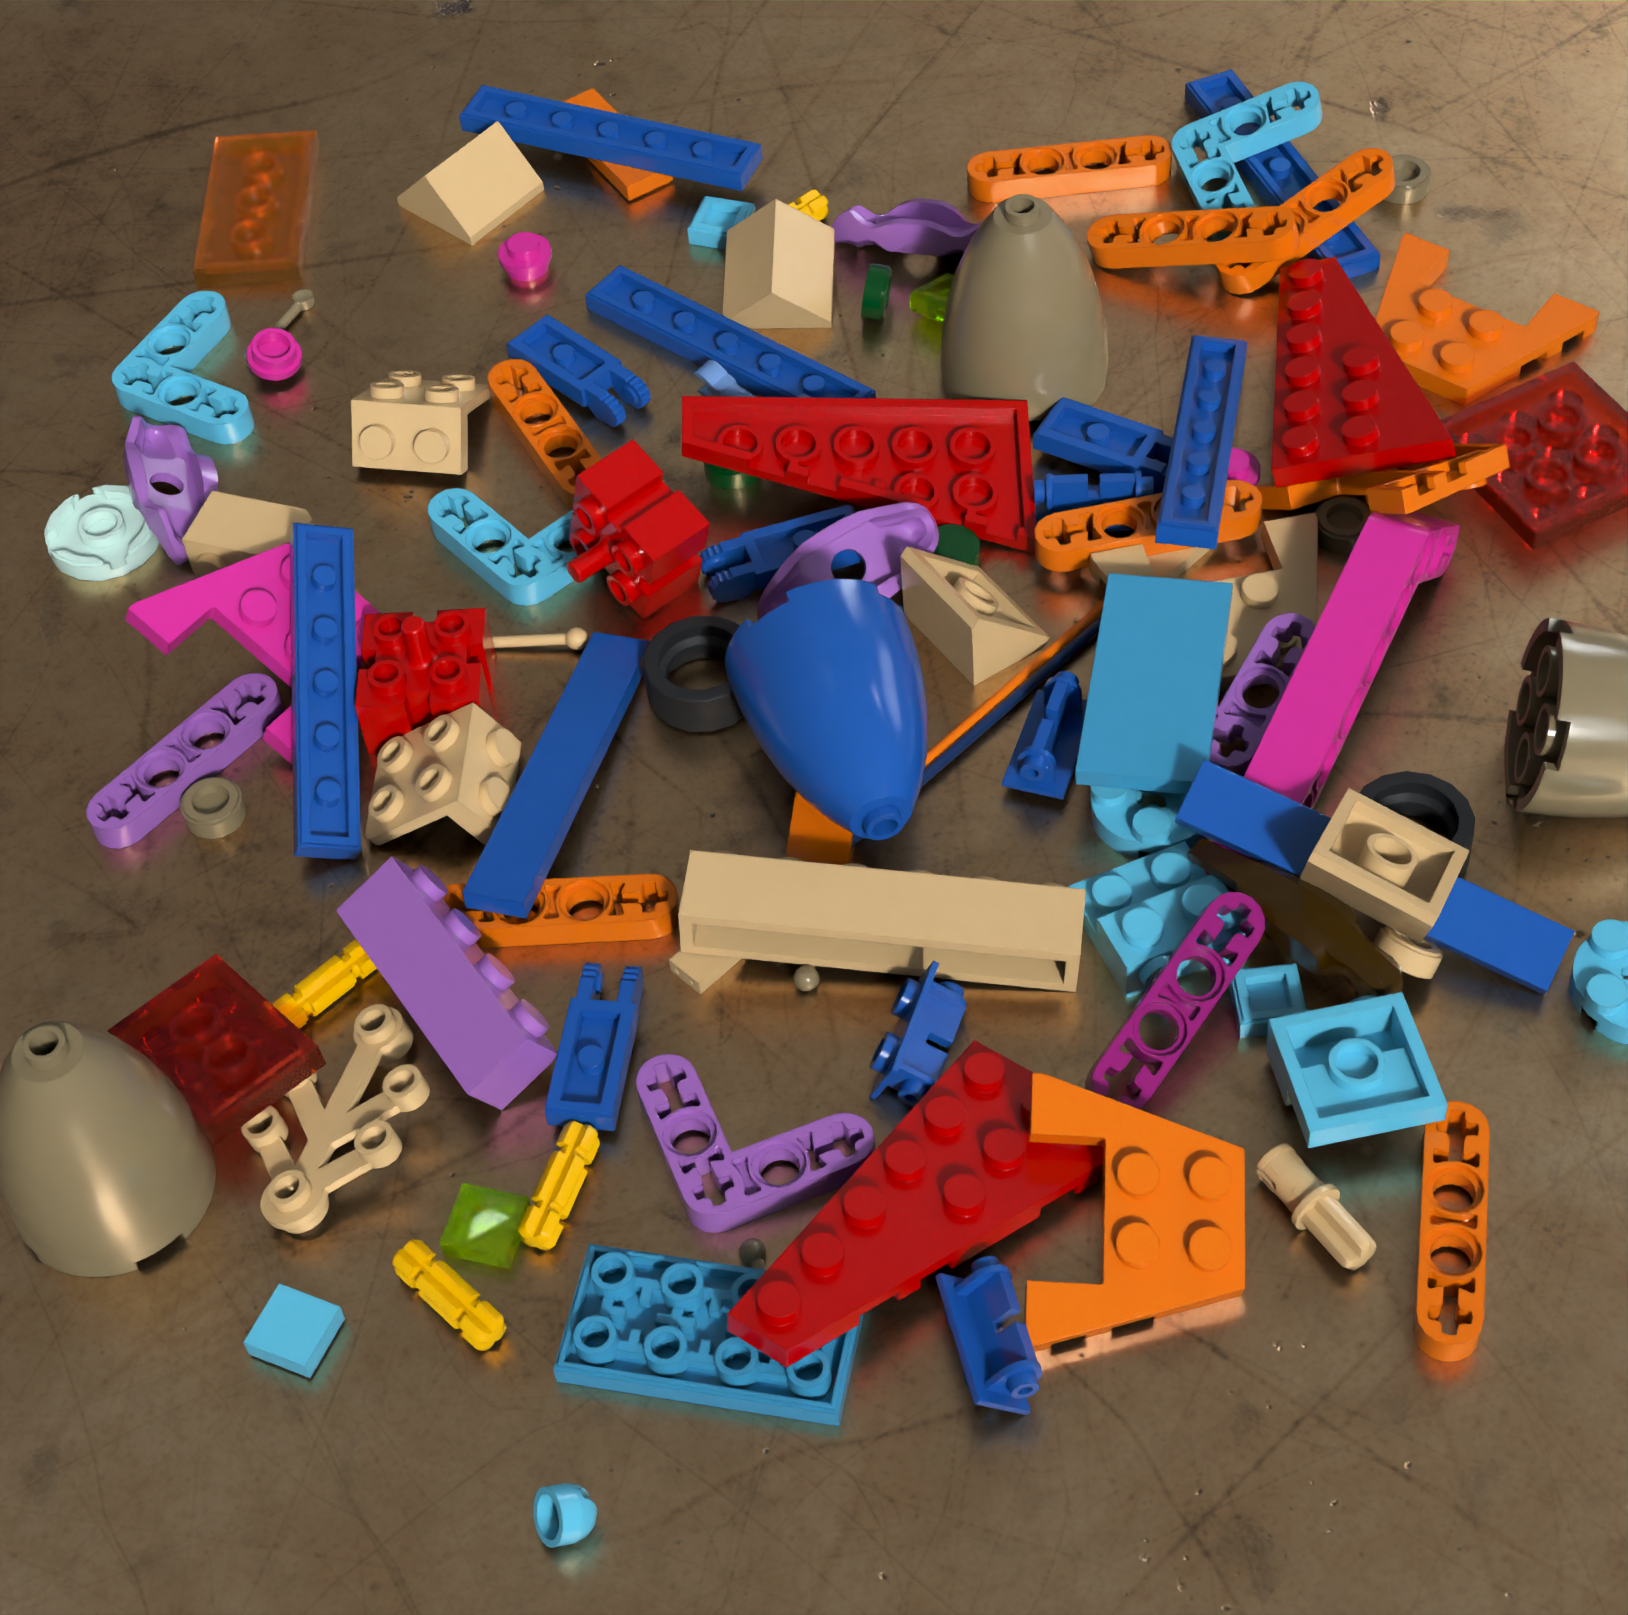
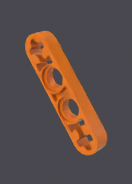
M1141 135L983 152L972 157L968 162L967 188L970 196L984 203H996L1017 194H1029L1037 198L1155 186L1168 180L1171 175L1172 146L1162 137ZM1091 163H1102L1108 167L1089 169L1084 166ZM1037 169H1051L1056 172L1047 175H1038L1032 173L1031 171Z
M1380 148L1361 149L1351 154L1281 204L1280 207L1291 210L1295 215L1300 235V244L1297 250L1282 260L1272 262L1216 264L1222 288L1231 294L1240 295L1259 289L1280 274V267L1294 264L1388 197L1396 185L1393 160L1390 154ZM1332 199L1341 202L1332 211L1320 212L1313 209L1324 200Z
M1280 206L1109 215L1097 220L1090 226L1087 231V242L1092 258L1098 266L1117 269L1272 262L1282 260L1296 251L1300 244V235L1295 215L1291 210ZM1217 232H1232L1230 236L1223 240L1215 242L1206 241L1209 236ZM1163 235H1178L1176 239L1168 243H1153L1157 238Z
M522 359L502 361L489 371L487 378L493 405L561 502L571 511L575 503L576 476L602 458L530 362ZM514 385L519 390L524 389L523 396L518 398L517 391L513 387ZM536 414L551 416L548 421L541 424H528L524 422L528 417ZM560 447H570L576 450L572 455L564 458L548 456L551 451Z
M1227 480L1217 543L1242 539L1258 530L1261 523L1262 494L1257 487L1249 482ZM1163 493L1053 513L1042 518L1035 527V558L1040 565L1056 572L1089 568L1090 553L1143 544L1147 556L1194 547L1155 543ZM1113 525H1125L1132 528L1135 532L1124 538H1115L1106 534L1104 530ZM1088 533H1092L1091 541L1088 540ZM1058 540H1063L1065 545H1059Z
M659 874L545 879L533 904L539 908L538 913L534 918L522 923L511 922L505 918L506 915L493 912L494 921L485 922V919H488L487 911L466 908L462 892L467 883L447 885L448 893L443 897L451 910L455 908L459 911H467L463 914L481 933V937L476 941L479 948L652 940L668 935L679 924L678 913L680 904L676 886L670 879ZM593 900L603 905L602 911L590 919H576L569 914L573 906L581 901ZM623 901L621 903L622 915L616 914L614 902ZM658 901L655 911L643 912L646 908V902Z
M1447 1101L1448 1106L1445 1120L1425 1124L1422 1138L1413 1333L1414 1339L1421 1351L1432 1359L1442 1362H1458L1469 1357L1477 1348L1484 1321L1490 1129L1486 1117L1473 1105L1461 1101ZM1451 1128L1461 1130V1136L1464 1140L1460 1162L1448 1161L1450 1138L1447 1131ZM1443 1185L1460 1186L1468 1191L1473 1199V1203L1463 1210H1450L1444 1208L1436 1201L1433 1192ZM1440 1247H1455L1466 1253L1470 1259L1471 1266L1461 1273L1444 1272L1435 1266L1430 1254ZM1443 1296L1457 1297L1454 1312V1322L1458 1326L1456 1335L1442 1333L1441 1323L1438 1322L1443 1304Z

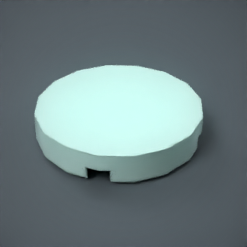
M102 485L92 488L94 493L80 499L77 493L64 500L50 515L44 529L45 542L50 558L62 573L78 580L103 581L124 576L142 566L157 550L159 540L148 528L141 512L134 507L129 486Z

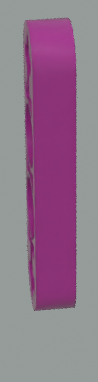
M1227 892L1216 897L1200 912L1089 1070L1085 1079V1089L1107 1097L1106 1094L1110 1089V1084L1103 1078L1104 1073L1113 1077L1122 1071L1131 1058L1134 1057L1145 1064L1154 1066L1155 1069L1151 1073L1145 1064L1136 1069L1126 1086L1129 1092L1134 1094L1133 1098L1123 1096L1117 1101L1141 1109L1150 1100L1260 941L1265 930V917L1260 905L1252 897L1242 892ZM1234 910L1242 917L1238 927L1245 933V936L1237 933L1226 941L1217 953L1215 950L1207 947L1208 944L1215 940L1224 925V922L1217 914L1225 917ZM1199 938L1203 945L1196 943V939ZM1222 957L1229 960L1228 965L1225 963ZM1196 960L1208 969L1211 976V986L1205 995L1192 996L1180 987L1177 980V970L1181 962ZM1150 1013L1160 1014L1171 1023L1174 1030V1039L1168 1049L1154 1050L1142 1041L1139 1034V1024L1144 1015ZM1123 1044L1126 1047V1049L1130 1052V1054L1124 1053L1120 1050Z

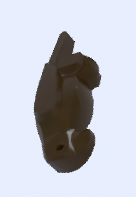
M1200 839L1187 852V858L1191 862L1217 877L1236 892H1242L1252 897L1260 905L1265 917V930L1258 944L1261 942L1275 943L1298 964L1315 974L1344 977L1355 990L1354 993L1359 997L1366 995L1380 997L1402 991L1403 977L1400 965L1392 956L1370 941L1360 929L1359 920L1352 909L1338 898L1268 862L1253 861L1205 839Z

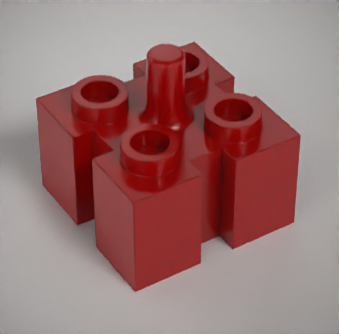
M632 439L576 476L575 503L573 504L574 512L571 517L569 541L577 557L567 563V570L574 581L582 583L605 568L610 574L607 576V585L616 600L624 606L630 605L645 620L698 583L703 559L697 553L706 547L710 523L680 490L673 493L663 482L664 472Z
M486 608L437 610V617L434 622H425L421 617L414 616L413 612L365 614L361 653L366 669H359L355 710L368 754H379L383 745L391 738L403 736L441 715H447L472 702L492 717L493 709L489 692H494L497 654Z

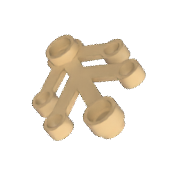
M375 1004L365 1008L358 1014L354 1022L353 1032L354 1042L357 1044V1047L326 1107H324L315 1086L317 1071L304 1053L299 1051L288 1052L280 1056L272 1065L270 1071L271 1078L282 1094L290 1098L308 1140L295 1164L284 1142L289 1132L288 1125L274 1107L260 1106L246 1115L241 1124L243 1136L255 1151L260 1152L271 1178V1182L261 1196L260 1209L265 1219L273 1227L293 1234L311 1230L323 1220L328 1212L329 1193L373 1168H383L392 1164L399 1157L402 1150V1142L386 1120L400 1112L413 1111L427 1100L430 1087L419 1069L409 1064L394 1068L383 1081V1092L357 1106L377 1066L388 1065L399 1060L408 1052L412 1045L413 1032L397 1009L383 1004ZM411 1085L408 1089L402 1091L406 1086ZM354 1139V1150L328 1163L335 1149ZM383 1141L378 1147L373 1148L378 1142Z

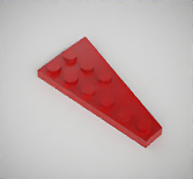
M974 1040L728 1312V1331L787 1368L859 1325L860 1315L892 1296L898 1301L920 1288L921 1279L944 1265L948 1264L951 1269L955 1268L1039 1218L1041 1208L1071 1190L1079 1194L1097 1183L1098 1174L1103 1171V1148L1094 1145L1029 1142L1030 1081L1034 1072Z

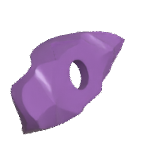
M914 198L900 203L885 214H874L861 205H856L838 215L831 227L835 230V244L846 243L858 248L865 245H877L890 252L943 256L955 253L963 254L982 222L978 224L970 223L956 207L945 201Z
M133 416L123 453L125 474L132 503L141 512L148 528L157 537L168 556L180 566L189 560L182 538L211 491L218 492L217 470L209 456L196 454L193 451L186 430L183 427L177 425H151L146 423L142 416ZM154 482H167L176 486L181 493L176 495L163 494L156 491L151 484Z
M905 502L859 511L824 528L803 542L775 573L758 602L757 619L759 620L770 611L788 602L786 591L813 582L835 579L831 571V562L838 552L844 550L853 551L861 557L864 563V574L860 580L876 584L879 594L891 598L902 588L900 556L905 548L908 546L934 553L939 540L938 527L934 517L926 507L918 503Z

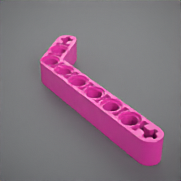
M1378 511L1371 513L1249 764L1244 778L1306 807L1314 808L1418 584L1440 577L1446 571L1457 544L1460 529L1458 524L1418 511L1409 514H1383ZM1213 840V842H1212V843H1214V844H1216V845H1218V846H1220V847H1223V848H1225V849H1227V850H1229V851H1232V852H1234V853H1236V854H1239V855L1244 856V857H1246V858H1249V859H1251V860H1253V861H1256V860H1254V859H1252V858H1250V857H1248V856H1246V855H1244V854H1241V853H1239V852H1237V851H1235V850H1233V849H1231V848H1229V847H1226V846H1224V845H1222V844H1220V843H1218V842H1216V841H1214V840ZM1204 870L1207 876L1211 875L1209 872Z

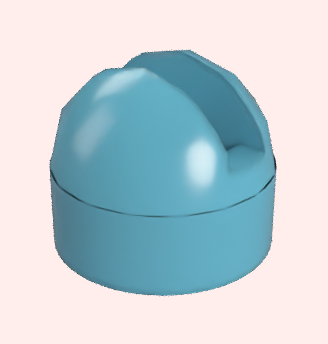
M570 1483L543 1486L538 1489L533 1503V1517L541 1541L547 1547L554 1548L574 1544L587 1537L594 1528L597 1518V1507L590 1500L588 1491L580 1485Z

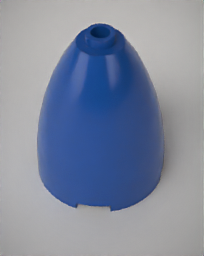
M856 579L823 580L786 591L788 602L770 611L757 622L745 619L729 642L725 656V670L738 705L762 750L782 777L806 802L830 821L858 837L870 838L872 840L891 838L899 833L908 822L916 804L923 780L928 736L925 684L918 651L902 606H898L888 597L879 594L876 584Z

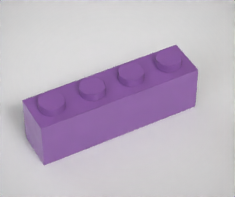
M391 856L336 912L467 1095L503 1110L557 1058L558 1052L544 1035L550 1026L533 1005L524 999L519 1001L509 987L515 982V979L510 971L493 955L489 953L484 954L476 944V941L481 937L477 927L462 912L455 908L452 910L443 899L448 893L444 883L426 866L420 865L413 869Z

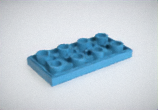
M1108 574L1075 770L1077 785L1187 795L1203 760L1205 759L1210 762L1232 603L1233 583Z
M589 1244L553 1372L556 1382L840 1426L864 1314L860 1315L859 1325L786 1368L728 1331V1312L766 1270Z

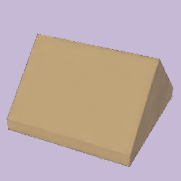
M497 121L400 194L397 200L399 206L464 242L474 245L544 190L543 181Z
M774 199L727 230L723 316L749 329L832 328L835 254L834 228Z
M908 546L901 554L905 616L973 686L1041 649L1050 637L980 567Z
M1348 788L1310 855L1300 879L1323 889L1345 904L1421 943L1438 919L1470 851Z

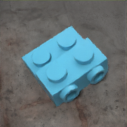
M1185 841L1068 886L1069 888L1086 889L1083 928L1125 998L1146 991L1200 912L1216 897L1229 892L1220 879L1212 874L1207 876L1201 867L1187 858V852L1190 848ZM1234 910L1225 917L1217 914L1224 922V925L1215 940L1207 945V947L1215 950L1217 953L1223 944L1237 933L1245 936V933L1238 927L1242 917ZM1197 938L1196 943L1203 945L1200 939ZM1222 957V959L1227 964L1229 960ZM1196 960L1183 961L1178 967L1177 978L1203 969L1205 966Z
M1402 992L1380 997L1373 995L1361 996L1349 1003L1316 1010L1296 1009L1281 1017L1268 1019L1266 1053L1285 1106L1293 1105L1308 1148L1445 1120L1448 1106Z

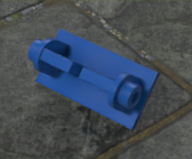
M1135 471V473L1100 474L1099 485H1088V474L1052 475V473H1046V479H1034L1036 525L1042 518L1053 513L1153 495V476L1142 477L1141 471ZM1113 525L1104 531L1134 530L1125 525Z
M1060 671L1056 676L1047 680L1044 691L1037 689L1004 775L1002 786L1064 799L1077 763L1087 700L1082 699L1079 679L1073 673Z
M934 960L918 981L908 977L894 1000L891 1014L899 1018L893 1034L888 1031L884 1034L869 1066L870 1069L878 1072L869 1096L874 1100L888 1085L899 1091L898 1097L902 1102L915 1106L941 1076L948 1054L927 1044L926 1041L929 1039L948 1049L953 1043L967 1003L963 998L964 990L959 985L948 981L941 982L940 984L933 981L939 963Z
M986 1256L972 1263V1274L966 1279L939 1273L935 1277L944 1303L945 1317L951 1327L963 1365L964 1379L971 1392L974 1404L1027 1415L1031 1412L1027 1397L1039 1391L1038 1380L1041 1378L1043 1371L1040 1363L1037 1361L1026 1324L1015 1321L1006 1329L1004 1328L1006 1322L1021 1312L1009 1268L1001 1265L997 1257Z

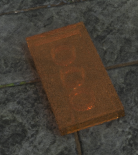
M317 131L216 137L193 270L197 287L302 280L320 147Z

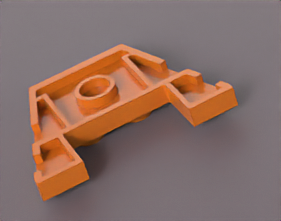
M1406 232L1401 239L1376 317L1377 323L1419 387L1466 406L1519 376L1521 366L1537 357L1547 360L1562 351L1563 342L1576 335L1583 339L1592 334L1597 328L1600 312L1554 293L1526 326L1520 325L1502 317L1495 311L1482 309L1451 296L1445 290L1430 287L1448 267L1450 250Z
M1454 444L1457 458L1276 488L1275 481L1255 487L1262 494V509L1294 510L1338 495H1365L1370 513L1378 511L1383 514H1409L1457 491L1487 484L1486 478L1509 468L1510 465L1506 444Z
M1032 1073L1030 1081L1029 1142L1094 1145L1103 1148L1101 1284L1027 1280L1025 1285L1024 1323L1026 1324L1034 1352L1051 1348L1052 1344L1085 1336V1338L1107 1333L1114 1327L1153 1317L1154 1320L1241 1296L1245 1290V1149L1047 1074Z

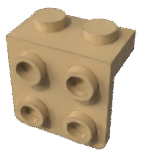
M398 370L389 372L388 378L371 383L369 389L351 399L352 467L462 475L468 470L467 414L490 398L489 385L475 384V377L466 374H449L442 376L441 381L421 380V373L417 371Z
M473 702L447 715H441L403 736L391 738L383 745L377 757V769L371 801L368 806L369 813L365 837L375 845H381L448 816L486 846L516 786L522 742Z

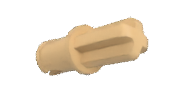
M1283 1143L1271 1149L1258 1162L1257 1167L1259 1169L1255 1170V1174L1287 1206L1288 1210L1292 1213L1291 1222L1298 1230H1305L1307 1228L1342 1267L1354 1271L1363 1266L1375 1253L1376 1243L1338 1202L1340 1198L1339 1190L1333 1184L1325 1185L1318 1176L1316 1177L1289 1144Z

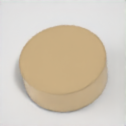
M1387 925L1380 928L1373 942L1395 959L1400 965L1401 971L1423 979L1433 978L1443 958L1441 950L1432 942L1423 939L1419 943Z

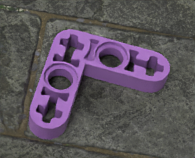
M1286 613L1274 617L1263 628L1223 700L1217 706L1214 740L1210 758L1211 763L1244 777L1315 629L1311 620L1300 614ZM1293 636H1298L1301 638L1302 649L1292 647L1283 660V673L1276 668L1281 657L1279 641L1288 643L1292 640ZM1256 684H1270L1278 690V699L1267 708L1258 709L1251 707L1243 699L1247 690ZM1236 737L1241 738L1245 752L1234 750L1228 758L1223 757L1220 744L1217 741L1230 745Z
M673 1054L658 1055L646 1061L637 1074L636 1084L641 1109L686 1215L695 1227L705 1232L719 1233L728 1231L840 1189L876 1149L874 1132L870 1124L856 1114L843 1112L824 1117L732 1152L697 1072L687 1059ZM670 1081L671 1085L678 1089L681 1105L680 1109L672 1113L665 1092L658 1087L659 1084ZM689 1130L702 1131L710 1138L708 1145L700 1152L694 1154L680 1153L672 1146L678 1135ZM845 1140L850 1148L855 1147L856 1153L844 1157L839 1149H834V1143ZM810 1150H814L815 1162L819 1161L820 1169L815 1171L811 1170L807 1152ZM786 1160L794 1163L799 1168V1173L789 1183L775 1185L768 1183L761 1177L763 1169L773 1161ZM710 1171L712 1172V1178L718 1192L725 1196L726 1202L721 1205L713 1206L712 1201L709 1198H705L701 1176Z

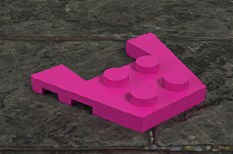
M290 542L135 602L128 608L125 620L167 656L207 620L212 619L292 688ZM355 591L356 663L358 674L364 662L361 645L365 614L380 612ZM291 705L266 727L262 739L293 765Z

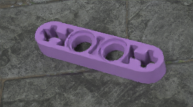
M249 673L234 679L95 794L88 803L86 815L98 842L108 848L121 849L140 841L180 807L181 798L190 786L200 780L215 777L264 735L266 727L284 711L275 681L262 673ZM213 732L225 735L223 740L214 747L201 749L194 746L195 742L205 734ZM166 770L179 772L177 779L167 786L153 787L148 785L152 777L159 772Z

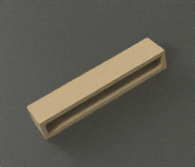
M690 850L678 913L681 952L802 965L811 964L821 967L920 977L934 960L939 963L934 978L1076 992L1086 889L1069 888L1057 883H1042L1038 885L1000 881L989 876L968 878L937 875L926 870H910L907 872L877 869L857 863L836 865L806 862L794 857L775 859L745 856L726 850L714 852Z

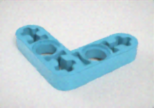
M1297 81L1285 84L1187 124L1175 133L1171 144L1176 165L1197 210L1226 209L1230 206L1231 208L1254 207V203L1234 163L1305 135L1321 123L1323 114L1319 93L1312 84ZM1299 106L1301 110L1295 111L1293 107ZM1274 115L1275 121L1270 123L1269 116ZM1245 123L1261 125L1257 131L1244 136L1234 133L1237 127ZM1200 147L1202 151H1205L1207 159L1199 163L1193 148ZM1223 178L1228 180V183L1220 190L1211 192L1201 189L1204 183L1210 179ZM1217 232L1211 235V238L1214 242L1220 241L1230 236L1232 232Z
M205 290L186 296L115 368L111 380L121 406L166 425L183 427L190 434L218 444H234L244 440L251 434L254 429V418L246 396L237 390L190 373L231 328V318L222 295L215 291ZM172 346H185L181 351L174 354H160L164 349ZM195 396L193 401L184 405H170L173 400L179 397Z
M446 489L436 494L430 500L428 516L435 538L508 601L516 605H535L546 600L574 581L568 573L567 563L577 557L576 553L562 552L557 549L563 542L569 540L573 510L528 539L479 497L466 489ZM464 517H466L468 525L466 529L464 526V522L460 520ZM488 540H500L505 543L501 549L495 552L484 553L476 550L481 543ZM515 563L517 565V570L520 573H522V575H519L517 577L514 569Z

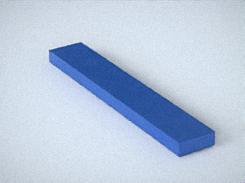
M1232 69L1185 84V99L1200 119L1254 97ZM1245 123L1237 127L1234 133L1244 136L1257 131L1261 125ZM1290 141L1235 163L1268 206H1280L1319 178ZM1332 199L1324 200L1313 209L1320 212L1332 211L1340 203ZM1354 221L1306 254L1309 259L1316 260L1335 257L1349 279L1378 270L1381 256Z
M481 85L459 115L462 131L481 134L498 121L513 142L743 191L763 159L762 146L758 143Z
M621 265L585 294L588 310L699 366L704 365L708 360L716 361L736 380L739 386L760 397H798L799 395H806L812 398H876L875 390Z
M1198 335L1191 337L1158 516L1155 543L1215 550L1217 548L1248 342H1245V340Z
M293 523L290 531L294 856L357 860L361 852L358 717L355 710L357 663L353 529Z
M598 632L592 633L462 892L466 908L527 919L644 674V652L650 640Z
M1204 759L1177 813L1175 823L1256 861L1268 862L1300 878L1310 855L1331 818ZM1457 877L1438 919L1424 939L1544 995L1550 987L1575 931Z

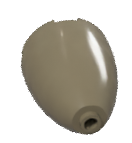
M1029 194L1014 195L1000 202L980 224L967 245L954 274L945 306L941 334L940 365L943 388L949 399L1027 400L1029 422L1044 420L1055 403L1062 397L1092 406L1106 386L1109 364L1106 321L1093 271L1079 242L1067 224L1045 201Z
M1546 618L1537 626L1526 647L1521 667L1522 670L1531 671V674L1527 675L1522 682L1516 710H1509L1504 750L1506 794L1519 796L1516 811L1571 818L1628 817V635L1601 627Z
M49 1021L35 1025L24 1032L8 1053L0 1070V1193L10 1218L22 1240L36 1253L40 1261L60 1272L81 1277H110L139 1270L138 1261L160 1251L179 1235L184 1239L188 1238L204 1217L213 1197L217 1173L216 1160L200 1121L189 1102L175 1084L140 1051L116 1036L91 1026L74 1022Z

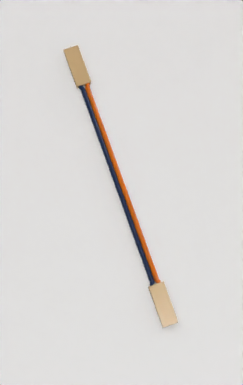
M1194 547L1147 557L1155 577L1177 579L1210 549ZM1104 599L927 751L921 787L1099 633ZM853 834L852 846L854 847L863 838ZM680 950L669 959L671 972L699 994H702L742 958L684 953Z

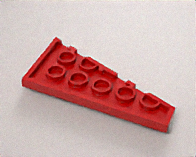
M1335 257L1321 260L1304 259L1293 265L1280 267L1271 465L1276 488L1457 458L1453 438Z
M682 396L683 457L871 509L897 503H918L931 512L937 527L946 524L962 525L971 529L979 539L1035 554L1036 513L1027 400Z

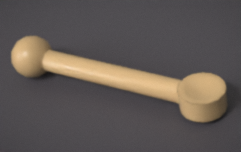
M581 627L570 628L567 633L492 636L495 648L568 645L573 650H580L589 641L587 632Z

